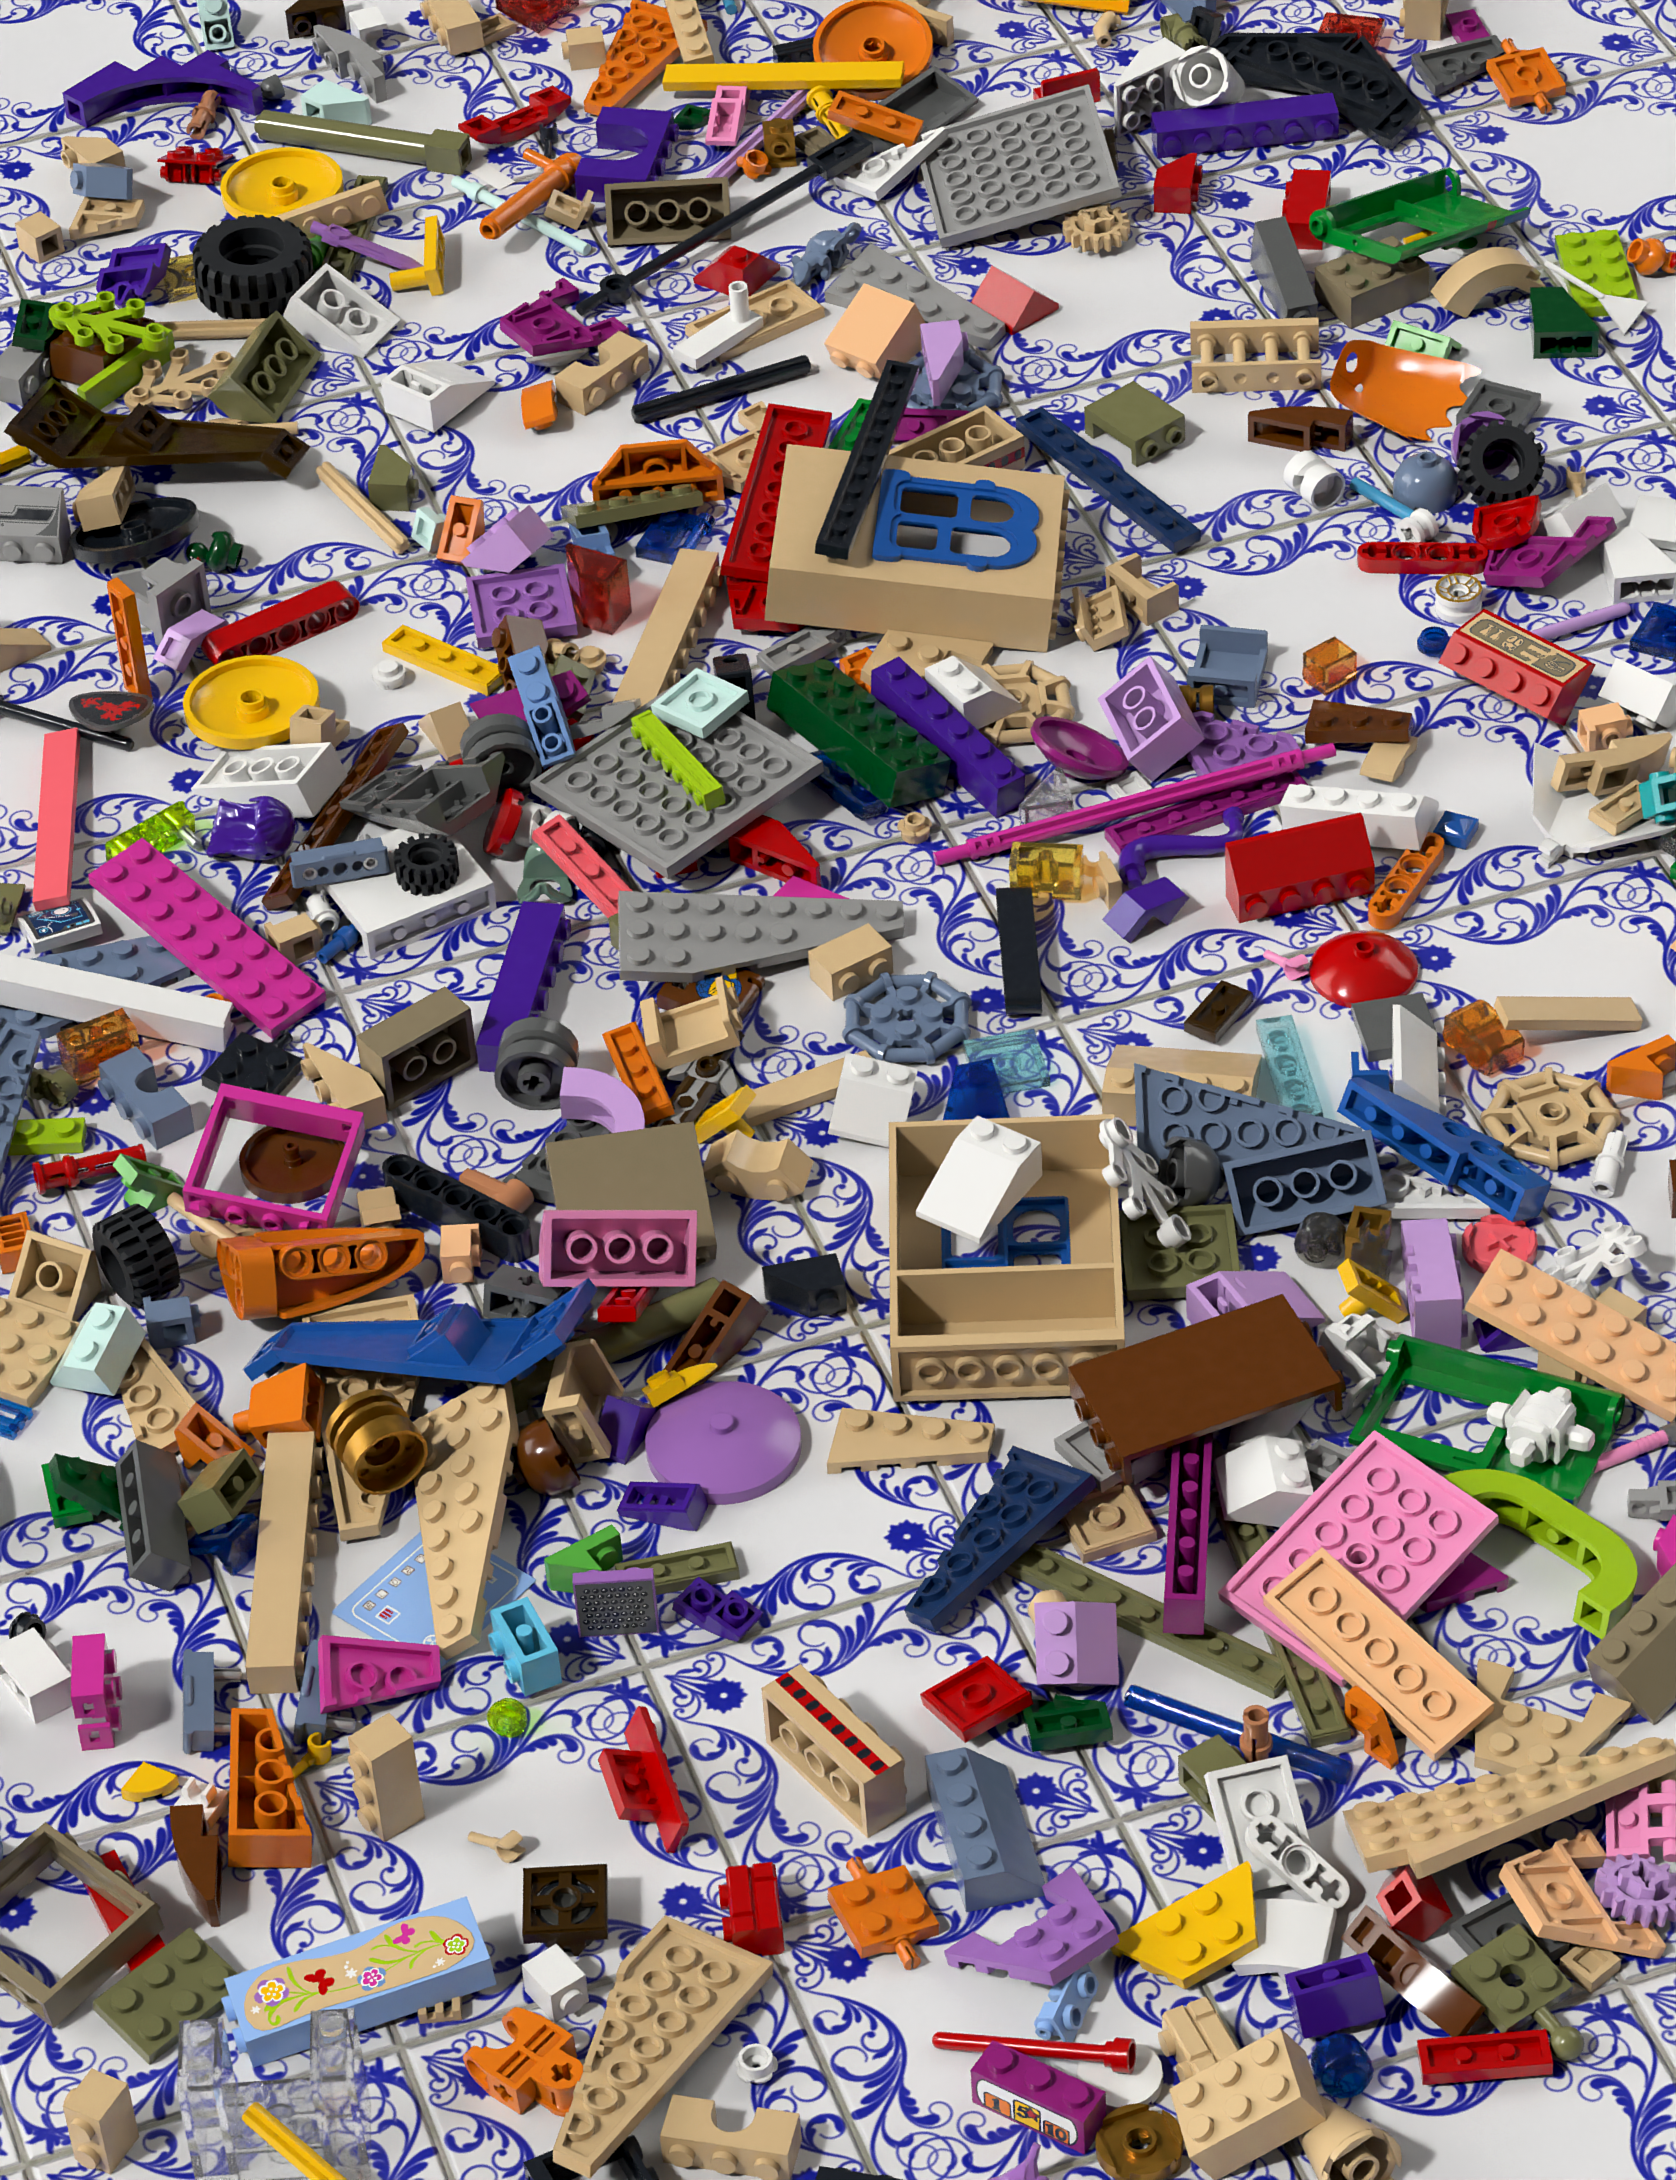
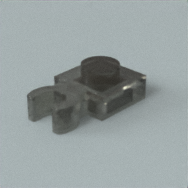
M1365 1220L1358 1231L1361 1243L1356 1242L1353 1245L1350 1260L1389 1283L1393 1250L1384 1249L1382 1246L1390 1236V1226L1384 1224L1380 1229V1236H1375L1369 1230L1370 1220Z

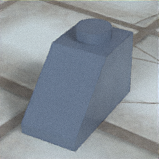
M73 163V171L70 175L73 194L85 197L132 200L133 169L109 163Z

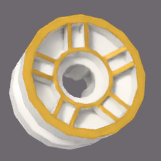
M1463 573L1449 574L1439 579L1435 586L1436 615L1449 623L1460 624L1469 621L1482 611L1481 597L1483 588L1481 582L1476 577Z

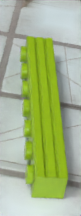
M650 709L631 718V733L633 737L641 741L645 750H650L655 761L662 763L664 770L672 774L677 784L681 783L686 794H691L698 806L701 805L706 811H710L726 803L723 786Z

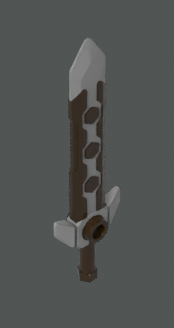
M739 1030L738 1033L741 1042L745 1035L741 1030ZM735 1048L673 1067L668 1073L667 1079L682 1081L670 1098L675 1114L656 1121L652 1127L692 1121L695 1124L717 1091L721 1089V1093L726 1097L737 1091L738 1085L733 1069H729V1065L726 1062Z

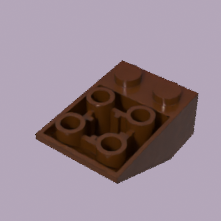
M100 310V311L91 313V315H98V314L106 313V312H109V311H101V310ZM141 317L129 318L120 322L146 328L148 324L155 323V320ZM66 330L50 342L51 377L83 385L142 343V339L112 332V334H119L124 338V349L119 354H110L105 351L103 342L95 332L93 344L88 347H81L75 344L73 335L69 330Z

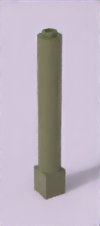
M263 110L256 117L254 125L255 132L258 133L261 140L426 164L427 171L461 176L472 160L469 134L435 129L432 134L271 110Z
M714 1277L696 1284L695 1287H689L648 1305L636 1322H609L565 1343L592 1338L598 1344L608 1363H614L690 1329L721 1282H718ZM546 1357L535 1363L537 1368L520 1381L516 1377L511 1379L516 1414L528 1409V1400L547 1392L555 1358L550 1361ZM467 1381L468 1390L479 1385L481 1382Z

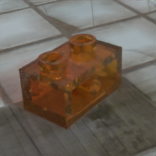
M123 1008L56 1033L61 1064L65 1071L74 1078L77 1085L99 1078L98 1064L135 1046L140 1050L137 1028Z

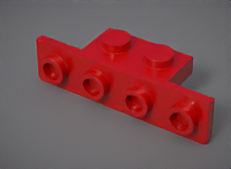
M638 1706L624 1732L630 1750L603 1748L598 1762L618 1819L656 1822L666 1852L674 1853L682 1837L688 1832L689 1817L684 1811L678 1795V1786L673 1781L667 1756L663 1752L657 1737L656 1726L651 1720L647 1707Z

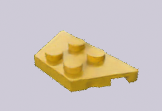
M1248 1861L1242 1863L1118 1934L1120 1942L1110 1948L1111 1952L1118 1957L1124 1954L1138 1961L1142 1969L1155 1975H1163L1169 1982L1187 1989L1259 1948L1258 1931L1255 1922L1256 1903L1253 1893L1254 1874Z

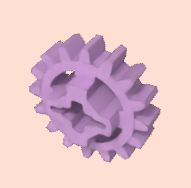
M1633 1853L1630 1860H1627L1621 1854H1617L1615 1862L1609 1859L1604 1860L1603 1868L1599 1867L1597 1870L1594 1894L1600 1898L1603 1908H1612L1611 1917L1616 1918L1622 1915L1626 1917V1924L1631 1925L1636 1920L1640 1921L1644 1928H1648L1650 1922H1655L1660 1927L1665 1926L1666 1919L1676 1922V1873H1669L1670 1865L1668 1863L1659 1866L1655 1864V1857L1650 1856L1648 1859L1640 1858L1637 1853Z

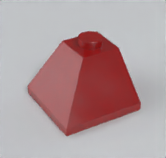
M734 245L724 250L699 272L693 280L695 284L729 295L730 283L743 281L748 286L749 297L780 270V264L761 254Z

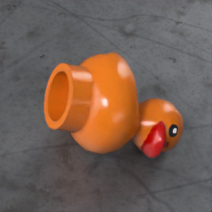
M1637 238L1630 244L1627 251V260L1633 263L1640 275L1653 274L1660 267L1666 273L1672 274L1676 272V252H1666L1664 243L1659 239L1647 238L1643 240Z

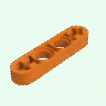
M1428 832L1420 851L1409 849L1404 851L1369 901L1368 923L1372 927L1380 930H1389L1396 927L1443 861L1445 843L1440 835ZM1408 868H1419V869H1421L1422 871H1421V872L1412 873V872H1407L1406 869H1408ZM1404 889L1407 892L1403 894H1395L1392 893L1391 890Z

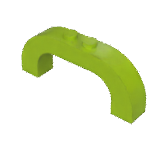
M1471 1469L1443 1476L1449 1482L1495 1512L1499 1517V1523L1520 1531L1585 1573L1591 1579L1589 1584L1578 1591L1573 1622L1602 1640L1631 1610L1637 1582V1564L1627 1544L1611 1529L1544 1486L1514 1473L1491 1469Z

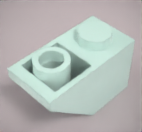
M196 0L205 51L235 48L227 0Z
M323 79L300 95L302 112L305 116L365 125L372 123L369 98L329 80Z

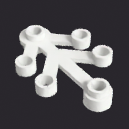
M1115 1117L1112 1120L1105 1119L1100 1123L1099 1139L1103 1146L1109 1150L1110 1165L1102 1170L1105 1181L1113 1188L1118 1187L1127 1181L1128 1178L1129 1197L1122 1201L1124 1213L1133 1221L1146 1214L1147 1209L1143 1202L1144 1197L1160 1224L1157 1236L1166 1248H1179L1191 1240V1232L1186 1222L1176 1214L1169 1217L1166 1213L1178 1204V1200L1170 1187L1164 1186L1153 1177L1159 1171L1154 1158L1141 1151L1132 1143L1133 1134L1129 1126L1121 1118ZM1123 1163H1124L1125 1167L1127 1168V1174H1126L1125 1170L1123 1169Z
M1615 1222L1602 1228L1601 1234L1597 1237L1596 1241L1578 1250L1574 1246H1566L1557 1250L1554 1253L1557 1264L1548 1266L1542 1271L1592 1298L1588 1284L1602 1266L1610 1271L1612 1277L1623 1276L1633 1269L1630 1258L1642 1255L1646 1252L1647 1247L1641 1235L1634 1236L1633 1228L1630 1225ZM1578 1274L1576 1278L1568 1279V1278H1570V1277H1572V1276Z

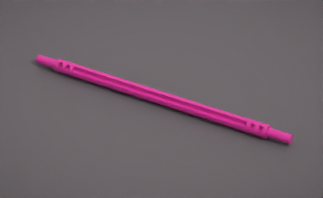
M1333 743L1303 751L1297 748L1242 765L1002 831L981 835L976 838H970L965 840V844L933 852L936 866L968 857L974 860L1029 843L1265 778L1275 777L1294 770L1304 769L1305 764L1336 756V749Z

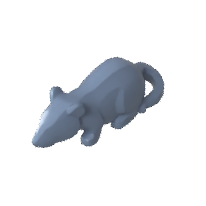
M852 222L842 233L837 230H825L810 238L805 254L801 258L795 255L791 260L795 284L798 287L805 286L811 282L812 277L815 275L821 276L823 280L827 281L831 275L832 266L839 269L849 254L846 244L856 241L862 230L860 224Z

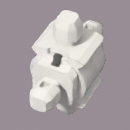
M1559 1386L1551 1390L1550 1393L1540 1390L1532 1395L1524 1389L1513 1405L1494 1402L1487 1411V1420L1491 1424L1503 1429L1507 1427V1437L1505 1439L1506 1447L1510 1451V1462L1518 1467H1524L1532 1461L1543 1463L1548 1459H1551L1557 1465L1569 1448L1586 1452L1591 1450L1595 1442V1433L1592 1430L1577 1424L1575 1426L1576 1407L1571 1401V1391L1567 1388Z

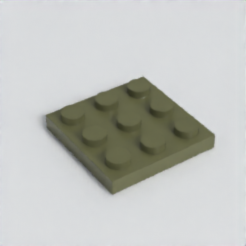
M1232 1203L1173 1207L1166 1213L1169 1217L1173 1214L1180 1216L1186 1222L1191 1232V1240L1179 1248L1172 1247L1170 1249L1166 1248L1157 1236L1160 1224L1151 1209H1147L1146 1214L1135 1221L1128 1218L1123 1210L1119 1211L1127 1301L1186 1298V1285L1218 1271H1240Z

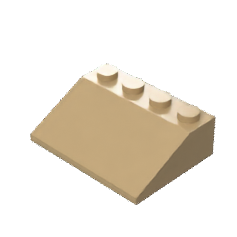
M1116 1044L1106 1067L1102 1088V1114H1114V1118L1119 1117L1128 1126L1136 1127L1134 1063L1256 1098L1262 1054Z

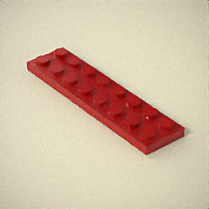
M768 403L721 563V575L768 583L787 444L825 448L832 424L831 412Z

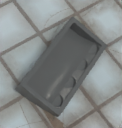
M932 66L878 104L923 120L924 124L921 131L923 133L940 128L941 126L944 127L976 105L979 98L936 66ZM852 129V131L872 142L873 150L877 153H882L898 145L860 130Z

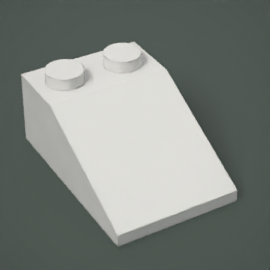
M327 263L290 298L283 315L306 339L364 358L400 322L399 317Z
M976 1116L955 1139L917 1207L916 1216L980 1244L1041 1178V1142Z

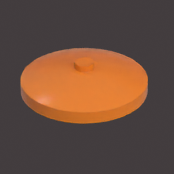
M853 0L833 10L821 22L813 40L814 62L904 61L903 87L928 70L933 57V40L928 23L910 5L899 0ZM900 88L833 90L837 92L840 90L865 100H881L887 98Z

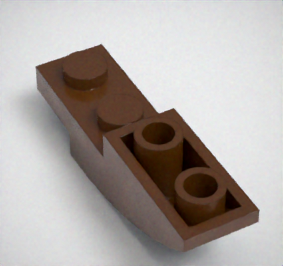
M1365 1905L1340 1938L1357 1954L1367 1952L1378 1976L1451 2037L1465 2036L1486 2009L1436 1962L1425 1956L1368 1905Z

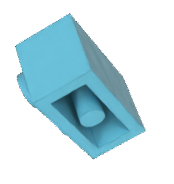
M528 1597L490 1610L493 1633L488 1634L489 1643L495 1656L502 1655L505 1660L503 1665L510 1683L517 1682L525 1697L562 1683L558 1649Z

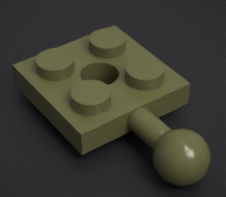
M1519 1923L1452 1965L1451 1976L1486 2007L1483 2013L1501 2033L1514 2032L1532 2019H1535L1542 2029H1547V2034L1550 2036V2049L1558 2059L1571 2061L1581 2055L1584 2049V2038L1580 2031L1571 2026H1562L1549 2010V2008L1571 1995L1573 1985ZM1506 1973H1513L1522 1979L1523 1984L1518 1987L1507 1986L1500 1977Z

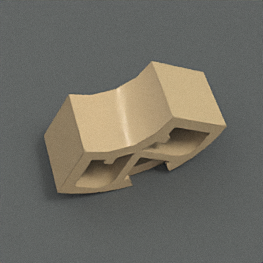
M735 1130L711 1144L703 1167L704 1177L721 1191L731 1192L751 1199L781 1201L804 1192L814 1161L789 1138L778 1142H762L746 1136L739 1130Z

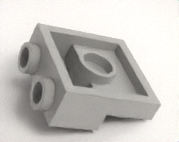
M1087 1421L1080 1423L1054 1439L1055 1450L1074 1468L1093 1474L1097 1484L1096 1488L1101 1493L1123 1481L1117 1471L1111 1472L1102 1446H1095ZM1167 1448L1131 1460L1134 1485L1166 1467L1165 1454L1167 1453Z

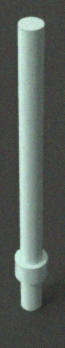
M455 176L451 181L452 187L466 193L467 198L476 203L483 202L496 209L506 201L490 193L486 186L478 182L471 183L460 176ZM529 214L520 221L585 256L591 251L589 243L533 214Z

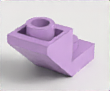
M201 609L167 629L153 659L184 674L198 645L201 646L206 635L228 625L229 622Z

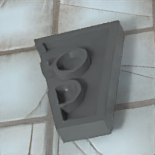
M1492 35L1412 54L1411 65L1433 95L1437 96L1487 71V59L1500 57L1506 53L1502 49L1501 41L1498 37Z

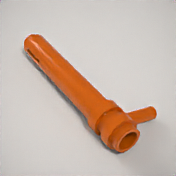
M526 148L522 158L543 168L544 172L481 220L479 229L482 236L486 239H498L549 200L553 189L563 192L575 183L574 174L582 157L577 153L571 152L564 153L557 159L552 160L530 148Z

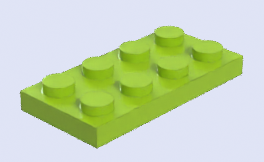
M1603 229L1597 232H1570L1564 235H1555L1554 246L1561 269L1605 295L1639 300L1617 230ZM1564 278L1568 294L1589 317L1610 316L1597 297Z

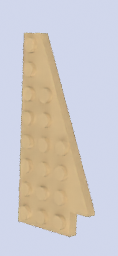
M1645 1738L1639 1741L1638 1745L1626 1748L1605 1747L1600 1749L1597 1754L1586 1757L1565 1756L1558 1759L1556 1763L1546 1766H1522L1515 1773L1501 1776L1485 1774L1476 1778L1475 1782L1461 1785L1446 1783L1437 1786L1434 1791L1421 1794L1414 1792L1401 1793L1395 1796L1394 1800L1381 1803L1373 1801L1361 1802L1356 1804L1353 1809L1343 1811L1345 1826L1368 1873L1410 1864L1416 1878L1420 1879L1676 1770V1752L1667 1738Z

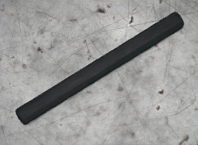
M801 355L633 405L631 414L635 423H643L810 372L811 363L806 355Z

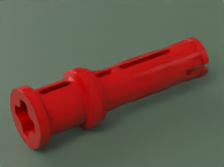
M143 1144L78 1159L66 1155L60 1161L42 1165L39 1162L32 1163V1170L39 1195L46 1193V1190L68 1185L70 1188H73L80 1183V1180L118 1172L113 1167V1163L120 1153L147 1162Z

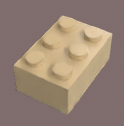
M1281 2028L1274 2030L1169 2089L1188 2156L1213 2180H1219L1327 2120L1306 2051Z

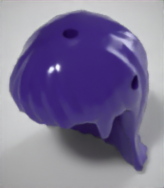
M270 796L249 799L250 802H256L252 804L234 803L222 798L218 803L206 854L209 858H213L218 854H231L252 860L278 858L289 850L294 840L296 824L293 812L285 803Z

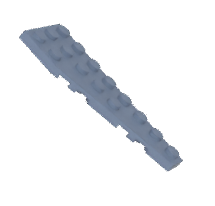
M151 936L121 940L115 943L32 958V960L158 987H161V983L175 977L178 981L191 977V970ZM0 1005V1032L8 1021L39 1031L41 1039H45L59 1034L60 1027L74 1021ZM75 1021L78 1025H80V1024L83 1023V1022Z

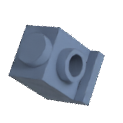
M189 1296L152 1302L151 1297H143L149 1343L154 1350L196 1344L194 1328L201 1327V1319L198 1305L191 1306Z

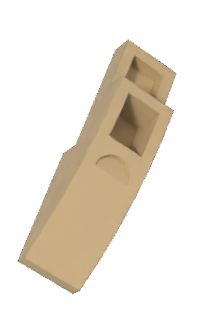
M1668 732L1613 739L1610 741L1609 748L1605 750L1559 755L1550 784L1557 792L1587 788L1593 796L1617 792L1635 779L1641 783L1649 779V774L1658 772L1664 765L1673 736Z

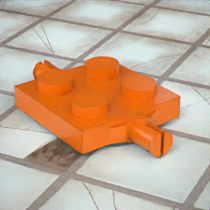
M1508 38V41L1504 39L1501 42V47L1506 54L1487 59L1486 70L1506 104L1510 108L1533 102L1537 105L1541 114L1549 113L1552 110V105L1547 99L1565 95L1566 84L1544 47L1532 50H1519L1511 38Z
M855 1857V1861L854 1858H851L846 1863V1868L854 1880L828 1888L827 1900L861 1959L879 1953L895 1952L906 1970H911V1965L915 1969L919 1966L921 1959L912 1946L920 1940L939 1935L938 1920L905 1865L871 1874L861 1857Z

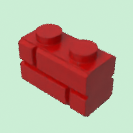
M766 1862L753 1864L752 1867H748V1865L727 1867L725 1870L726 1884L718 1885L721 1910L729 1909L730 1917H722L724 1941L728 1943L733 1942V1945L756 1955L782 1954L785 1948L775 1864Z

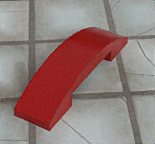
M552 85L530 94L529 106L493 121L481 114L459 123L458 129L481 143L503 144L517 141L539 131L541 123L545 127L556 119L571 104V97Z

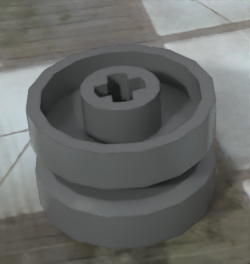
M504 713L486 715L473 722L464 731L460 741L462 761L465 757L478 755L481 762L487 760L492 753L503 751L505 760L496 802L509 788L521 792L523 796L531 792L530 782L542 774V766L528 723L516 715Z
M528 1017L513 1022L504 1030L500 1039L498 1059L494 1072L495 1087L504 1099L524 1109L548 1110L560 1106L564 1067H577L579 1059L578 1040L570 1029L560 1022L548 1018Z

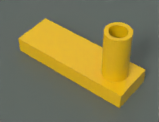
M437 215L425 217L424 266L389 273L393 291L428 284L432 296L444 294L445 238Z

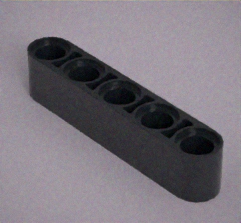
M1032 887L996 888L1006 1016L1042 1013Z
M396 1154L388 1157L383 1162L385 1187H393L397 1205L399 1204L404 1209L439 1227L441 1225L479 1223L482 1249L507 1262H523L532 1255L533 1244L530 1221L524 1214L411 1156Z

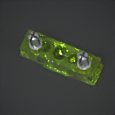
M184 801L172 804L107 841L105 844L106 862L142 837L160 853L183 840L192 849L199 848L201 840L195 835V816L185 807Z

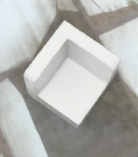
M377 5L349 12L351 35L367 43V40L383 37V29L387 28V22Z

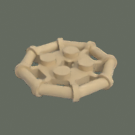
M1026 660L1021 664L990 666L986 663L980 666V668L984 669L1022 703V709L978 729L996 748H999L1001 744L1034 742L1030 731L1037 718L1043 717L1045 714L1068 720L1073 719L1075 709L1071 705L1069 693L1071 683L1065 676H1056L1034 665V661ZM1031 679L1037 681V685L1032 683ZM1054 694L1057 701L1049 700L1047 696ZM1027 727L1025 729L1005 730L1009 728Z
M1545 1067L1542 1072L1514 1080L1504 1079L1497 1084V1092L1490 1105L1480 1115L1481 1125L1490 1131L1494 1139L1504 1143L1502 1151L1511 1157L1548 1166L1549 1170H1557L1558 1166L1589 1157L1596 1158L1598 1154L1602 1153L1607 1134L1613 1132L1621 1124L1622 1116L1621 1112L1612 1106L1601 1090V1083L1596 1079L1586 1080L1553 1071L1552 1067ZM1559 1088L1569 1090V1093L1559 1091ZM1514 1100L1517 1102V1105L1514 1104L1512 1108H1505L1508 1101ZM1585 1100L1592 1101L1595 1107H1590ZM1545 1114H1550L1555 1118L1545 1117ZM1590 1123H1600L1595 1134L1587 1130ZM1503 1124H1512L1516 1132L1510 1136ZM1574 1142L1580 1143V1145L1557 1151V1147Z

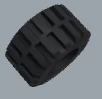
M1498 420L1491 421L1489 426L1483 424L1478 427L1475 433L1470 435L1460 452L1461 455L1457 462V467L1460 470L1457 476L1459 481L1463 480L1464 482L1462 489L1465 494L1469 491L1472 493V501L1477 503L1478 500L1484 502L1483 506L1528 497L1534 491L1544 472L1542 467L1545 464V456L1540 454L1543 450L1541 443L1536 444L1534 442L1536 435L1532 431L1529 434L1523 431L1526 426L1519 423L1517 427H1514L1510 420H1505L1503 424H1499ZM1496 449L1510 453L1517 461L1519 467L1518 476L1507 481L1493 478L1484 468L1483 455L1490 450Z
M137 1203L93 1225V1246L99 1265L113 1290L129 1306L139 1308L144 1305L143 1297H151V1301L179 1287L180 1270L174 1248L159 1221L144 1206Z

